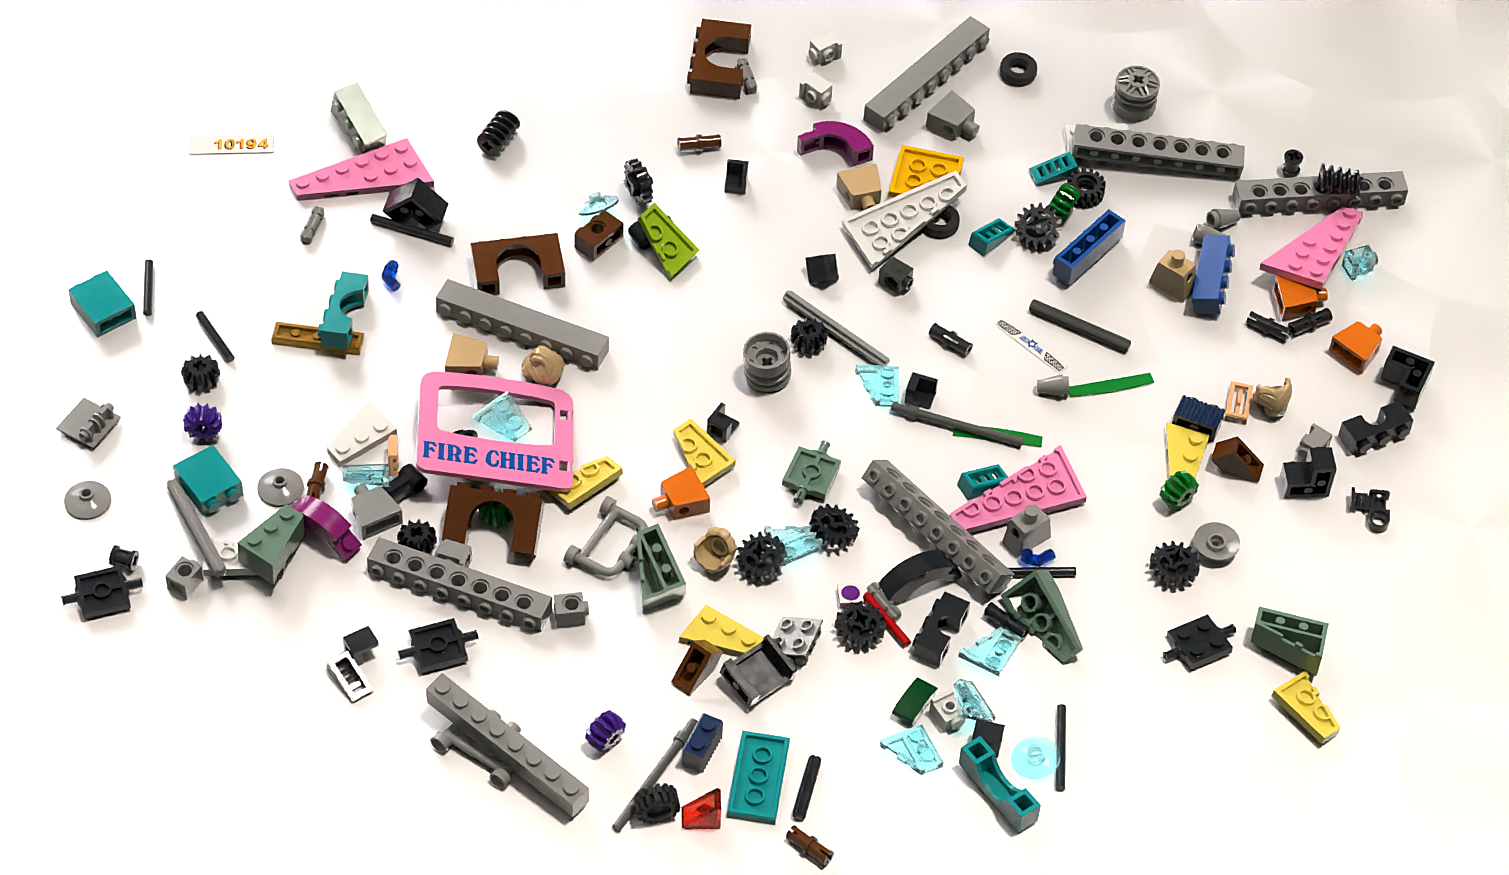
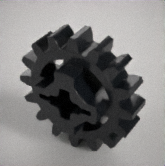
M638 158L626 161L624 165L625 180L623 181L630 196L635 197V201L639 205L652 202V184L654 183L645 166L642 167V162L638 161Z
M1032 203L1030 204L1031 209L1028 210L1024 207V214H1017L1019 221L1014 223L1017 228L1015 230L1016 236H1019L1021 243L1026 241L1027 248L1033 244L1035 250L1038 249L1039 245L1046 249V243L1053 245V238L1059 239L1060 237L1057 231H1062V226L1060 225L1061 218L1057 217L1056 209L1051 211L1049 204L1043 208L1042 203H1039L1038 207H1035Z
M826 504L825 508L821 505L818 506V509L813 511L809 521V525L812 526L810 532L816 533L814 538H821L823 540L822 544L830 543L831 548L834 545H838L842 549L844 544L849 547L852 542H855L860 527L857 526L858 520H852L853 513L847 514L846 508L841 510L836 504L834 508H831L829 504Z
M760 531L758 532V537L750 534L749 541L742 540L744 547L737 548L739 555L736 556L740 571H743L746 578L751 575L753 581L760 577L762 582H764L766 576L773 579V573L777 572L780 574V566H786L784 558H787L788 555L784 543L780 541L778 536L773 538L771 532L763 536Z
M1171 541L1169 546L1163 542L1161 548L1156 546L1154 553H1151L1149 569H1152V577L1159 576L1157 582L1165 581L1166 587H1169L1171 583L1174 584L1175 588H1178L1180 583L1187 587L1188 581L1193 583L1195 577L1199 575L1201 561L1197 559L1198 553H1191V546L1184 548L1183 542L1179 546L1175 545L1174 541Z
M859 601L857 606L850 602V608L842 606V611L837 612L834 625L836 636H841L842 643L848 641L850 648L854 644L857 645L858 650H861L862 645H866L870 649L872 642L878 645L879 638H884L886 631L885 615L879 614L880 608L872 609V603L863 606L862 601Z

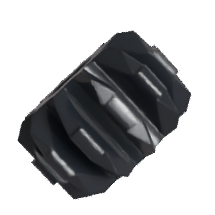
M806 317L804 322L798 320L796 325L792 326L790 341L794 345L795 350L801 349L802 354L810 352L812 355L814 351L821 352L822 347L826 346L828 331L827 328H824L823 322L817 323L816 318L810 321Z
M200 353L199 357L191 355L190 360H184L181 375L185 386H189L192 391L198 388L202 392L203 388L210 390L211 385H217L218 378H220V369L217 361L212 360L210 355L203 357Z
M418 519L416 523H413L409 520L408 525H401L400 531L397 534L398 544L424 553H433L434 546L437 544L436 530L434 527H430L428 521L421 523L420 519Z

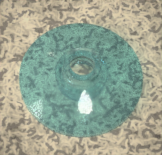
M596 192L588 196L589 200L577 209V213L580 216L601 213L614 207L619 202V199L614 195L601 196L600 192Z
M1032 736L1023 739L1015 746L1011 759L1014 769L1020 775L1030 779H1040L1056 770L1060 762V752L1052 740L1042 736Z

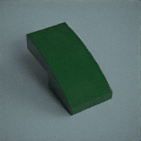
M917 677L897 702L892 714L913 725L923 714L925 706L931 701V698L936 695L938 687Z

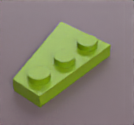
M655 203L638 218L668 279L676 274L699 251L694 243Z

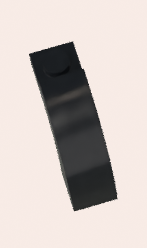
M929 550L902 561L892 568L878 584L889 601L904 603L922 585L934 580L957 582L962 577L958 566L950 558H947L943 550Z

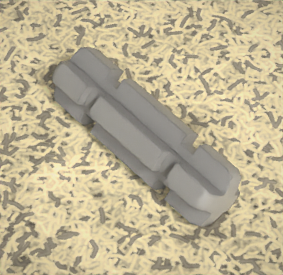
M739 58L737 60V68L743 69L745 89L748 93L756 92L757 83L754 80L755 78L748 59Z
M315 206L312 209V214H310L300 234L302 242L310 243L312 241L313 235L321 223L320 220L325 215L324 208Z
M877 582L867 586V592L873 595L874 599L891 619L896 621L902 616L899 608L894 605L893 601L887 599Z

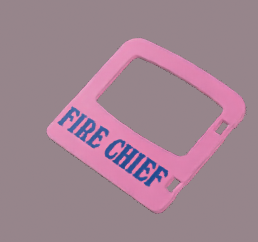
M435 371L427 373L422 377L419 391L416 468L418 471L426 474L558 492H568L571 490L573 484V401L568 393L561 389L533 383L472 374ZM462 390L482 392L552 405L554 407V444L532 445L512 443L440 430L437 427L438 391ZM560 414L567 415V420H561ZM559 464L567 465V471L559 470Z

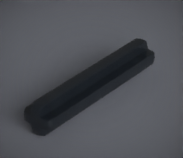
M810 755L793 809L792 816L794 819L804 820L821 765V757Z

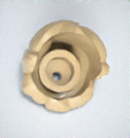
M538 346L524 359L522 372L524 378L533 379L538 385H553L559 380L565 364L561 355L557 354V352L551 351L545 346Z
M1285 378L1284 386L1261 387L1260 384L1257 385L1256 391L1252 394L1253 400L1264 406V411L1268 416H1282L1283 413H1286L1292 396L1290 378Z
M720 527L709 528L707 533L693 545L695 561L709 573H716L727 567L732 562L737 550V545L731 533Z

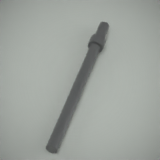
M893 402L891 406V411L905 414L907 418L927 420L1019 447L1023 443L1024 438L924 411L915 405L907 406Z
M690 718L685 727L676 733L673 737L674 742L637 792H640L642 788L648 789V785L654 786L681 747H684L698 722L696 719ZM633 798L612 825L615 831L620 832L635 812Z

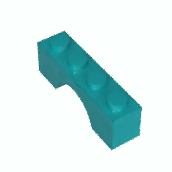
M342 271L340 279L335 281L334 294H331L329 297V308L324 310L323 324H319L318 327L321 347L348 350L353 337L352 319L344 315V313L352 308L364 306L369 293L368 275Z
M981 736L961 747L960 766L1018 832L1038 821L1041 808L1040 803L1026 788L1018 789L1008 781L998 765L995 752Z

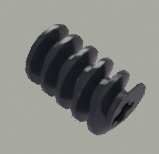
M498 111L478 135L477 144L479 148L488 156H497L499 151L502 150L503 146L507 144L508 140L516 132V129L520 127V120L509 111Z
M1322 163L1319 169L1317 185L1320 184L1321 191H1324L1326 186H1329L1330 192H1333L1335 187H1337L1338 194H1341L1343 189H1346L1347 195H1350L1352 190H1354L1355 197H1358L1362 187L1364 172L1360 176L1359 170L1356 169L1352 175L1351 169L1347 168L1343 173L1340 166L1334 172L1333 165H1330L1326 170L1325 164Z

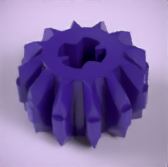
M199 403L195 407L190 406L183 417L184 431L189 432V438L195 436L198 441L204 438L208 442L210 437L216 438L218 432L222 429L221 413L217 412L216 407L210 408L208 403L205 406H201Z
M608 710L601 713L599 717L590 723V727L586 730L585 739L593 748L604 752L609 750L614 744L616 745V742L621 739V735L625 733L626 723L618 714Z

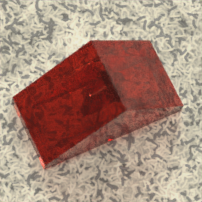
M716 788L681 807L683 829H721V789Z

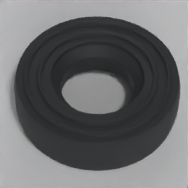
M1021 52L1010 53L1000 63V75L1005 82L1011 85H1028L1033 82L1037 75V63L1028 54ZM1021 65L1026 68V72L1016 73L1011 70V67Z
M949 205L937 215L946 217L949 221L947 224L938 225L931 220L922 228L928 235L935 238L950 237L958 230L960 223L959 213L953 206Z

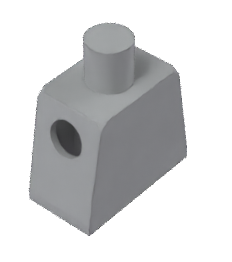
M952 90L927 113L926 127L952 139H958L964 132L975 136L980 128L978 124L974 123L975 109Z
M359 484L355 487L354 493L356 496L351 498V506L363 540L403 524L401 507L382 487L377 486L370 490L366 484Z
M1036 504L1027 505L1025 510L1009 520L1002 543L1016 558L1020 557L1051 538L1050 518Z

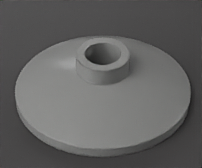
M277 468L268 471L260 478L257 491L261 500L266 504L274 507H283L286 504H293L302 496L304 483L301 476L295 471Z
M96 481L77 483L67 491L64 497L66 511L74 518L81 520H91L100 517L109 509L111 504V494L108 488Z
M1206 523L1200 526L1194 535L1193 542L1198 553L1212 561L1229 560L1237 554L1240 547V539L1236 531L1223 523Z

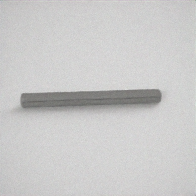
M788 290L785 292L783 301L809 319L813 320L816 318L817 323L823 322L824 328H827L829 333L878 367H887L890 359L793 291Z
M176 478L168 480L167 489L216 577L225 575L227 573L226 566L179 480Z

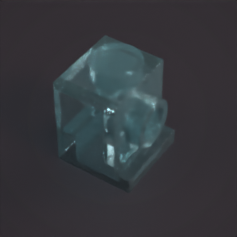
M1365 245L1345 251L1342 267L1351 281H1353L1357 275L1373 271L1374 265H1377L1379 260L1377 254L1372 251L1370 246Z

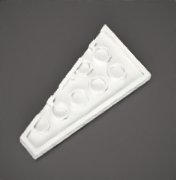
M954 171L842 220V226L873 270L967 191V185L958 172Z

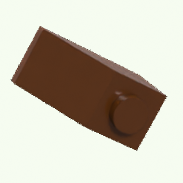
M1238 436L1217 442L1211 458L1224 474L1252 482H1259L1264 467L1263 462Z
M705 639L692 641L671 682L689 695L692 694L714 671L723 651Z

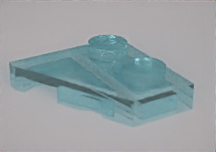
M856 364L855 373L861 377L863 386L871 395V400L875 406L891 407L893 402L898 403L899 366Z
M508 391L472 416L476 422L489 427L491 430L504 435L514 442L533 429Z
M389 464L343 465L342 475L344 482L389 487Z
M771 526L764 527L765 536L768 532H771L773 538L778 536L780 541L784 543L788 555L787 558H784L786 565L826 549V544H822L823 539H815L816 533L810 532L812 526H786L785 529H771Z
M1000 627L992 631L989 636H983L976 640L973 646L967 649L965 647L960 649L958 657L999 677L1019 646L1021 637Z
M959 679L953 684L965 718L993 722L996 719L972 681Z
M922 724L880 740V747L885 750L887 748L895 753L898 760L910 765L920 775L943 767L944 762Z

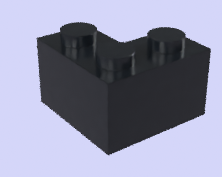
M416 178L389 192L383 212L391 219L400 222L413 217L429 230L442 223L449 203L421 179Z
M1393 345L1385 361L1381 378L1399 384L1394 401L1400 400L1403 405L1415 409L1431 377L1435 361Z
M1332 447L1309 448L1306 462L1291 461L1282 464L1279 477L1284 498L1329 496L1337 470Z

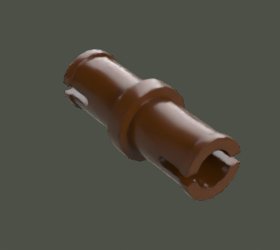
M696 134L695 137L677 138L679 152L696 149L697 151H703V149L721 148L722 145L720 134L708 136Z
M320 461L314 463L312 476L307 481L308 490L306 496L320 499L321 492L325 489L326 483L324 481L329 469L328 464L323 463L322 470H320Z
M795 825L791 827L793 832L788 830L786 833V839L802 848L804 854L812 855L822 862L823 865L829 863L827 858L830 861L832 860L834 852L820 844L815 836L807 835Z

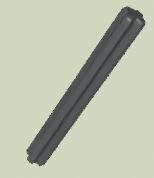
M1033 299L1030 303L1029 311L1123 352H1127L1130 349L1131 340L1036 299Z

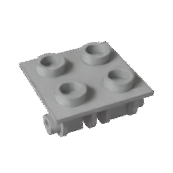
M83 398L56 427V430L94 448L119 421L121 416L113 413L114 406L111 403L100 406Z
M782 617L772 639H776L779 642L786 656H794L795 663L802 666L808 662L809 653L813 651L816 640L822 633L821 625L823 619Z

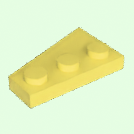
M692 419L674 429L673 436L688 466L693 467L704 487L735 466L736 460Z
M1166 422L1165 434L1167 436L1166 448L1168 451L1169 478L1170 475L1173 476L1177 471L1185 470L1196 479L1210 435Z
M606 456L583 464L581 469L573 471V484L570 491H546L570 510L621 476L623 470L621 466Z
M705 605L679 636V642L687 644L688 642L705 639L718 649L723 650L724 653L739 657L761 643L764 637L710 606Z
M1305 670L1274 689L1271 696L1323 744L1338 734L1340 726L1328 706L1323 705L1319 698L1320 693L1318 689L1311 685L1308 680L1310 676Z

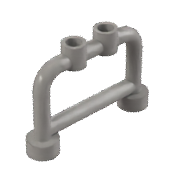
M607 496L599 509V512L606 515V517L582 550L574 545H570L563 561L570 565H574L577 562L606 577L619 574L624 567L630 570L636 561V557L633 555L637 551V535L632 537L629 546L625 551L621 552L613 567H605L587 557L617 516L636 525L639 531L648 528V525L642 518L617 506V500Z
M493 709L490 710L499 718H501L500 714ZM513 721L508 723L517 732H521V728L517 723ZM451 723L444 732H436L430 739L432 746L440 752H446L451 745H454L492 768L494 771L489 777L495 786L504 789L510 783V774L513 772L512 768L456 736L455 733L460 728L454 723Z

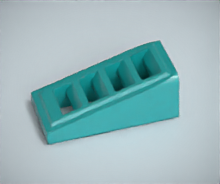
M1068 152L1029 168V173L1036 186L1068 179L1072 172L1075 173L1078 166L1071 152Z
M998 218L973 231L968 244L972 249L984 256L1011 236L1015 229Z
M996 464L961 473L957 486L969 500L983 495V492L988 489L996 488L1008 476L1000 465Z

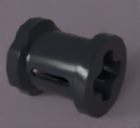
M1290 149L1284 154L1285 163L1282 164L1281 171L1283 175L1291 178L1299 175V165L1303 161V154L1298 150Z
M114 545L110 552L109 565L115 566L117 564L134 571L138 564L139 551H129L121 549L119 545Z

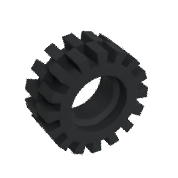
M1082 168V172L1077 169L1075 173L1072 172L1070 174V177L1068 176L1067 184L1072 185L1080 192V198L1075 206L1078 207L1081 204L1082 208H1086V205L1089 208H1093V204L1097 206L1099 202H1102L1106 181H1104L1102 175L1099 176V172L1093 173V169H1089L1088 172L1086 168ZM1088 186L1093 190L1086 191L1080 189L1079 187Z
M657 783L654 787L648 785V789H640V792H636L633 797L637 818L640 821L643 820V823L650 821V824H654L655 821L661 823L663 819L668 821L670 816L675 817L676 813L680 812L681 806L677 789L673 785L668 786L667 783H663L662 786H660V783Z

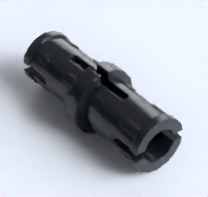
M1324 308L1313 314L1307 313L1303 318L1288 323V328L1292 329L1291 335L1294 336L1306 330L1312 331L1318 325L1332 321L1333 316L1328 308ZM1316 319V321L1304 325V323Z
M1254 311L1250 312L1249 316L1251 318H1247L1246 324L1263 330V333L1266 335H1274L1285 342L1289 339L1288 335H1291V328L1276 323L1275 319L1271 317L1268 319Z
M934 323L929 330L928 335L943 342L945 347H952L965 356L969 355L973 348V344L957 336V332H950L937 323ZM944 335H946L947 337H949V338L953 339L954 341L958 342V344H956L955 342L951 341L950 339L944 337Z
M990 602L984 610L983 615L999 624L1001 629L1008 630L1021 640L1025 639L1028 635L1030 627L1015 618L1013 613H1007L993 602Z

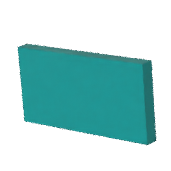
M742 730L727 817L776 824L790 738Z

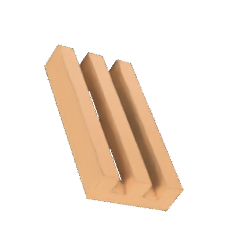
M1231 381L1224 420L1229 421L1230 418L1236 423L1238 420L1242 421V424L1247 423L1253 385ZM1239 388L1235 413L1230 411L1234 389ZM1243 389L1248 391L1244 414H1239Z
M390 435L388 439L390 476H398L399 471L398 435Z

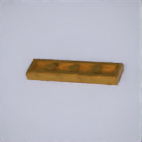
M276 322L271 341L272 344L360 355L364 342V333L353 332L348 350L321 347L318 327Z

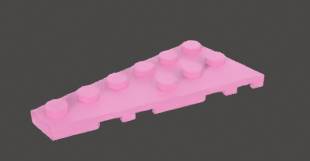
M407 138L288 180L289 187L298 201L320 199L331 194H338V197L347 196L346 193L358 192V195L389 192L416 178L421 179L429 187H434V180Z
M1342 206L1261 262L1259 270L1322 290L1360 224L1363 212Z
M1059 445L1054 449V452L1047 456L1043 455L1031 466H1025L1001 481L996 488L988 489L983 492V496L975 501L971 500L950 513V516L968 533H973L1009 523V520L1025 510L1027 505L1036 504L1044 513L1086 503L1087 496L1062 446Z

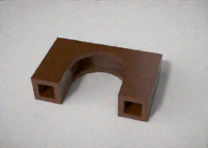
M702 18L701 27L697 26L695 39H698V42L694 41L693 54H695V57L691 56L690 69H692V72L688 71L687 75L690 93L740 99L743 85V69L717 66L711 63L707 57L719 51L748 54L752 24Z
M558 233L470 243L476 289L492 295H500L498 269L503 263L512 259H526L536 264L541 273L543 289L565 287V268Z
M457 482V486L450 485L442 541L448 539L468 545L474 513L487 503L498 502L506 505L514 517L515 526L511 551L537 556L545 500L540 498V494L526 492V496L517 495V490L504 488L503 493L495 492L494 487L480 485V489L471 488L470 483Z

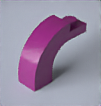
M823 121L814 123L813 131L798 135L797 151L800 156L820 149L831 148L843 152L853 166L873 160L874 145L867 135L858 128L843 122Z
M304 496L298 498L290 506L304 515V528L311 529L322 536L342 561L347 560L362 546L349 529L352 525L337 510L322 500Z

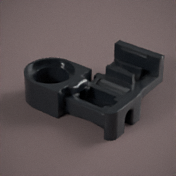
M1352 487L1350 492V510L1364 509V512L1368 511V527L1373 532L1383 533L1388 529L1390 522V510H1386V500H1389L1390 492L1388 490L1371 489L1368 495V493L1355 492V487ZM1381 518L1385 524L1377 525L1373 522V519Z

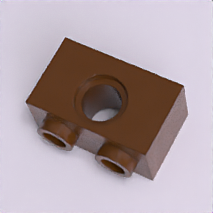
M604 209L598 215L593 216L586 225L576 230L574 233V248L592 261H595L623 238L624 223Z

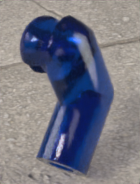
M389 260L383 268L381 278L394 292L401 286L395 278L399 264L395 260Z
M1029 548L1023 549L1020 553L1021 561L1025 565L1041 567L1056 558L1054 551L1050 548L1039 555L1033 554V550Z

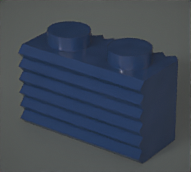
M1183 395L1174 413L1172 424L1210 435L1209 439L1215 441L1223 422L1225 410L1215 404L1203 403V401H1199L1195 397Z
M702 713L682 749V766L699 773L704 772L706 765H708L710 758H712V754H714V750H716L720 739H722V720Z

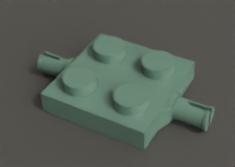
M825 440L821 441L818 450L798 447L782 479V486L797 491L793 499L796 504L797 502L802 504L806 495H812L825 500L842 461L826 454L830 447L828 441H826V444Z

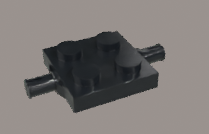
M121 565L74 576L76 584L75 593L61 595L63 605L77 602L82 609L83 618H91L130 609L129 590L143 587L141 577L127 581V578L123 575Z
M1207 614L1168 630L1167 638L1172 643L1173 649L1163 652V658L1167 662L1180 657L1192 670L1232 653L1233 646L1226 639V636L1236 633V627L1234 624H1230L1224 628H1219Z
M452 618L408 630L411 647L397 650L399 660L413 656L419 664L421 673L468 661L465 642L478 640L479 637L477 630L462 633L457 627L455 619Z

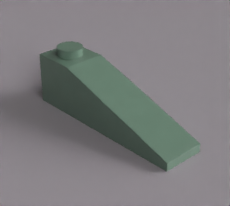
M1035 570L1000 595L1009 612L1013 613L1014 617L1029 626V632L1035 634L1063 663L1068 662L1084 651L1062 594L1049 570Z

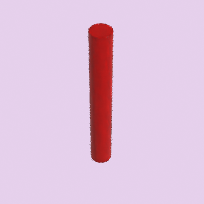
M866 592L863 595L867 604L872 603V609L880 608L879 614L885 615L884 622H886L887 628L904 648L908 647L911 644V640L895 621L889 617L886 611L874 599L873 595Z

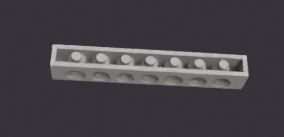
M1076 124L1073 134L1072 156L1075 158L1240 179L1244 168L1245 146L1234 143L1203 141L1193 138L1174 137L1172 135H1157L1149 132L1142 133L1131 130L1111 129L1109 127H1095L1087 124Z
M1403 171L1364 173L1358 197H1355L1354 190H1352L1350 195H1347L1346 189H1343L1342 193L1338 194L1337 187H1335L1333 192L1329 191V186H1326L1324 191H1321L1320 184L1317 185L1318 176L1235 181L1232 196L1236 210L1240 214L1336 209L1342 206L1356 208L1403 205L1407 197L1408 187Z
M872 460L861 478L936 547L943 550L947 557L988 594L1002 593L1015 574L890 461Z
M380 537L367 557L368 572L374 576L393 580L397 584H405L420 592H428L440 599L454 601L463 607L477 609L484 614L500 617L506 622H514L530 630L534 629L541 632L552 612V596Z

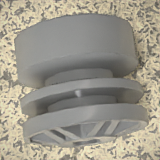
M1143 66L1123 68L1116 77L1112 108L1116 115L1123 120L1130 122L1147 120L1154 114L1160 88L1159 77L1154 71Z
M761 332L750 337L744 344V375L747 383L752 388L761 392H773L783 388L789 382L791 377L790 347L788 341L783 336L775 332Z

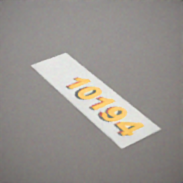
M274 135L190 136L189 154L273 152Z

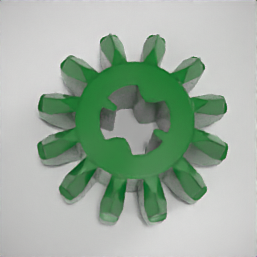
M1062 184L1049 204L1051 211L1056 209L1057 217H1060L1061 221L1065 220L1080 198V192L1072 185Z
M1185 470L1177 471L1173 476L1170 475V478L1161 486L1159 495L1172 509L1182 508L1184 504H1188L1190 499H1193L1194 494L1198 491L1199 484Z
M491 502L478 509L479 516L482 520H485L486 525L493 523L495 528L498 524H502L505 527L507 522H513L514 520L510 509L502 503Z

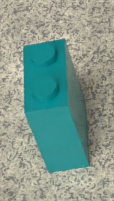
M108 270L68 289L71 305L97 338L137 318L134 303Z
M214 445L173 465L174 477L179 480L185 493L203 516L217 511L220 507L234 502L244 495L242 481Z

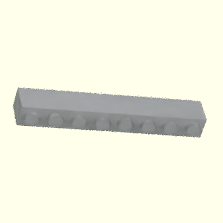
M971 16L866 103L863 120L882 132L889 126L892 127L902 115H906L915 104H919L929 92L932 93L942 81L945 82L950 74L955 70H959L963 63L968 59H972L977 51L987 46L990 40V28Z
M450 279L446 280L436 296V311L442 315L459 319L464 323L473 324L484 330L500 334L503 337L520 341L525 345H531L536 348L538 346H545L551 351L557 352L562 358L578 362L586 367L598 370L609 352V336Z
M441 673L426 688L427 703L505 765L510 766L514 772L571 817H574L589 802V787L445 674Z

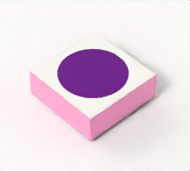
M861 583L837 585L840 608L842 606L850 607V602H853L855 606L859 605V601L864 603Z

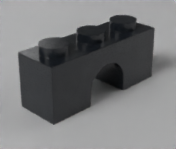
M1399 400L1380 407L1376 421L1379 425H1372L1365 421L1362 415L1343 421L1338 436L1351 455L1360 452L1364 453L1370 448L1385 445L1397 438L1406 437L1410 434L1414 419Z
M944 592L941 599L937 598L932 607V615H927L923 622V631L921 634L917 633L912 643V646L915 647L913 657L940 668L949 651L951 637L943 634L941 630L951 629L959 633L969 615L970 602L948 592Z

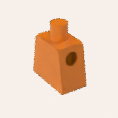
M1276 275L1273 293L1282 321L1301 318L1307 313L1313 314L1316 311L1318 302L1327 301L1328 299L1326 288H1322V290L1315 289V287Z
M1355 322L1332 336L1329 351L1362 374L1380 350L1383 340L1380 336L1382 329L1375 323L1367 327L1361 322Z
M692 466L662 481L660 485L661 496L652 499V505L656 512L668 509L674 519L710 512V497Z

